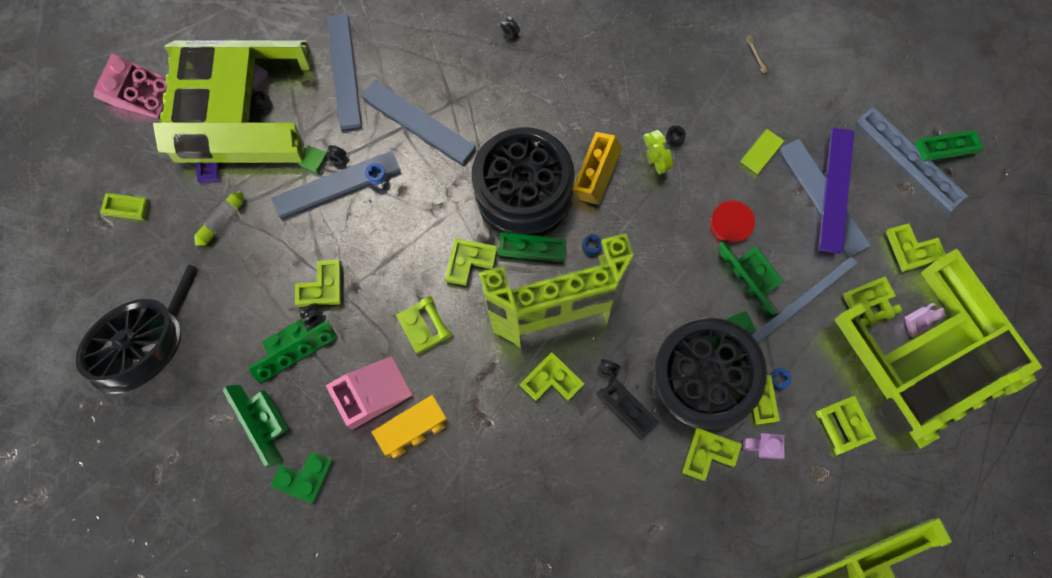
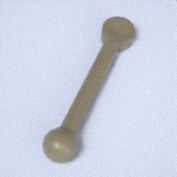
M752 35L746 36V41L750 44L761 66L760 71L767 73L769 68L764 65Z

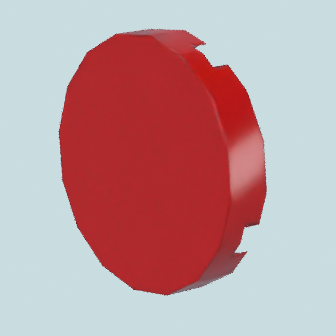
M734 200L725 201L718 205L712 213L710 221L712 232L721 241L724 240L730 244L741 243L748 239L754 230V213L742 202Z

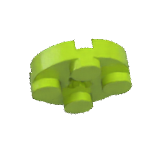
M659 130L644 134L643 139L649 149V152H646L649 163L655 164L659 175L670 171L673 168V160L670 149H666L663 144L666 142L663 134Z

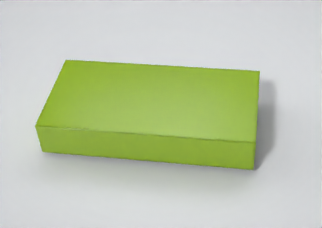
M766 129L742 158L741 163L756 174H759L782 146L784 140Z
M105 193L100 213L105 216L145 221L150 200L143 197Z

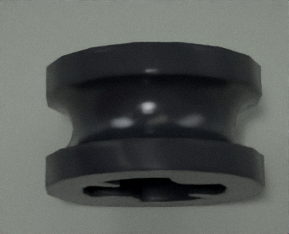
M508 17L506 22L500 24L501 29L509 38H513L514 33L518 34L520 32L518 24L511 17Z
M258 91L251 96V104L257 112L264 113L271 108L272 102L267 93ZM258 100H264V104H258Z
M671 126L667 130L666 142L673 147L680 146L684 142L686 132L681 126ZM673 132L677 133L678 139L672 136Z
M329 145V152H326L325 157L334 163L343 164V157H346L347 152L338 146Z
M311 304L301 311L299 317L305 319L304 323L306 325H311L319 320L323 313L321 310H317L318 306L316 304Z
M601 359L600 363L602 366L598 367L597 371L605 376L616 378V371L620 369V366L612 361Z

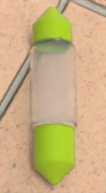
M243 192L231 193L226 200L221 202L194 235L195 245H207L223 229L243 204Z

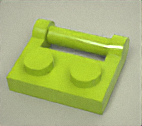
M432 296L425 297L419 303L396 314L417 355L452 336L450 329L445 327L433 304L435 302ZM425 309L438 331V334L432 336L420 314Z
M855 395L815 412L817 418H821L830 436L836 455L877 439ZM835 412L849 440L846 444L843 443L829 415Z

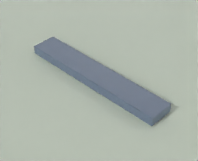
M347 14L328 16L327 22L340 130L361 127L349 17Z
M376 80L362 94L364 100L462 164L466 162L476 149L474 144Z
M874 106L857 120L856 123L950 212L968 197L932 161L923 162L917 147Z
M797 139L781 147L779 151L822 215L826 178L801 140ZM847 211L843 249L851 258L868 249L871 245Z
M391 150L271 197L279 218L281 219L370 184L365 175V170L372 163L381 164L385 170L386 177L400 172L401 170L393 151ZM378 170L373 171V177L377 178Z
M852 257L848 258L752 337L758 344L851 270L857 262Z

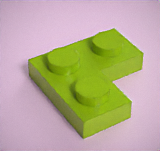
M910 223L890 228L886 231L902 272L930 265L946 255L939 237L918 243Z
M454 238L445 282L467 286L472 265L493 269L498 246Z
M339 259L317 261V282L295 283V305L297 307H305L311 304H316L317 306L341 304V261Z
M552 352L520 383V387L535 401L553 386L569 402L585 385Z
M767 375L765 391L758 405L753 410L756 425L780 421L771 375ZM741 380L730 381V382L733 383V384H737V383H739ZM731 387L727 390L736 402L742 397V394Z
M696 428L682 473L706 481L712 460L735 467L742 444Z

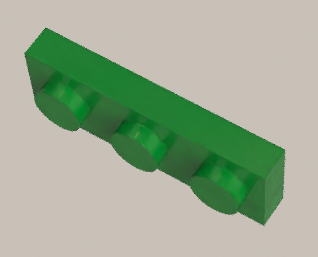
M976 130L920 138L915 142L923 162L980 153L984 149Z
M501 232L498 256L564 263L566 239Z

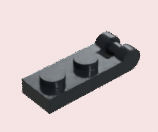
M612 377L608 381L609 385L604 389L601 388L597 395L644 439L660 422L616 378ZM615 391L620 394L616 400L611 396Z

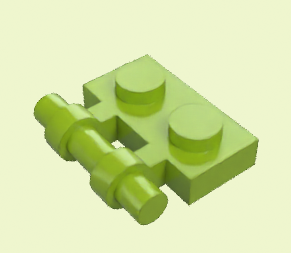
M886 276L843 294L849 309L859 303L862 304L866 310L862 313L863 318L861 319L865 327L875 326L878 321L892 319L895 317V314L902 312L899 304L891 306L889 302L896 295ZM880 305L881 311L873 314L871 307Z

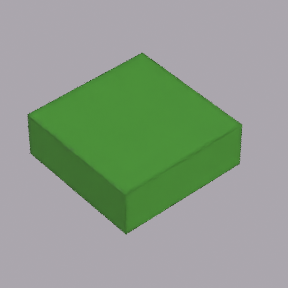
M307 145L302 154V162H298V164L318 173L327 159L325 157L326 152Z

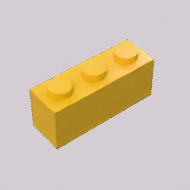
M595 132L572 189L580 201L600 205L622 150V146L615 135Z
M433 395L373 430L372 434L384 455L395 459L406 452L405 448L412 444L417 446L425 441V436L433 432L436 434L446 427L445 424L449 421Z

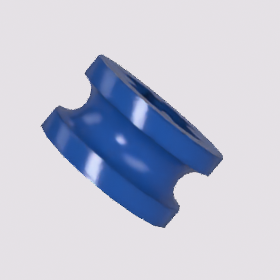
M372 163L367 166L365 175L368 181L373 185L382 184L386 179L383 166L378 163ZM378 170L377 178L373 177V171Z
M595 234L587 235L582 244L583 252L589 256L597 255L602 248V239ZM588 241H591L592 243L596 242L597 249H594L593 247L588 248Z
M777 368L770 373L773 388L776 390H783L791 383V374L784 368ZM778 374H782L781 377H785V381L781 385L778 384V380L775 381L774 379Z

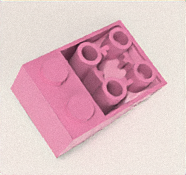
M111 53L94 89V97L119 108L158 118L164 105L163 94L166 93L167 85L165 77Z
M392 356L345 374L326 385L345 424L352 430L413 396Z

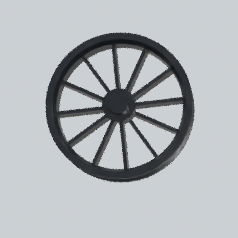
M137 299L124 303L102 316L85 334L76 353L75 362L77 370L100 392L120 394L134 390L156 377L172 360L180 345L182 336L181 326L178 320L169 313L164 304L157 300Z

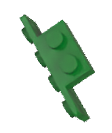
M721 242L719 244L721 247L720 253L726 261L731 260L734 264L733 270L740 279L744 277L749 284L746 286L754 297L758 296L762 301L760 306L766 314L769 315L771 313L773 316H777L780 312L768 298L767 294L785 282L758 246H755L741 258H738L726 242Z
M300 319L262 342L267 356L249 366V372L258 383H262L336 339L338 335L329 321H325L308 331L305 323Z
M241 385L224 387L223 392L226 395L227 401L235 411L260 460L266 467L280 464L283 459L273 441L288 428L268 393L260 391L249 400Z

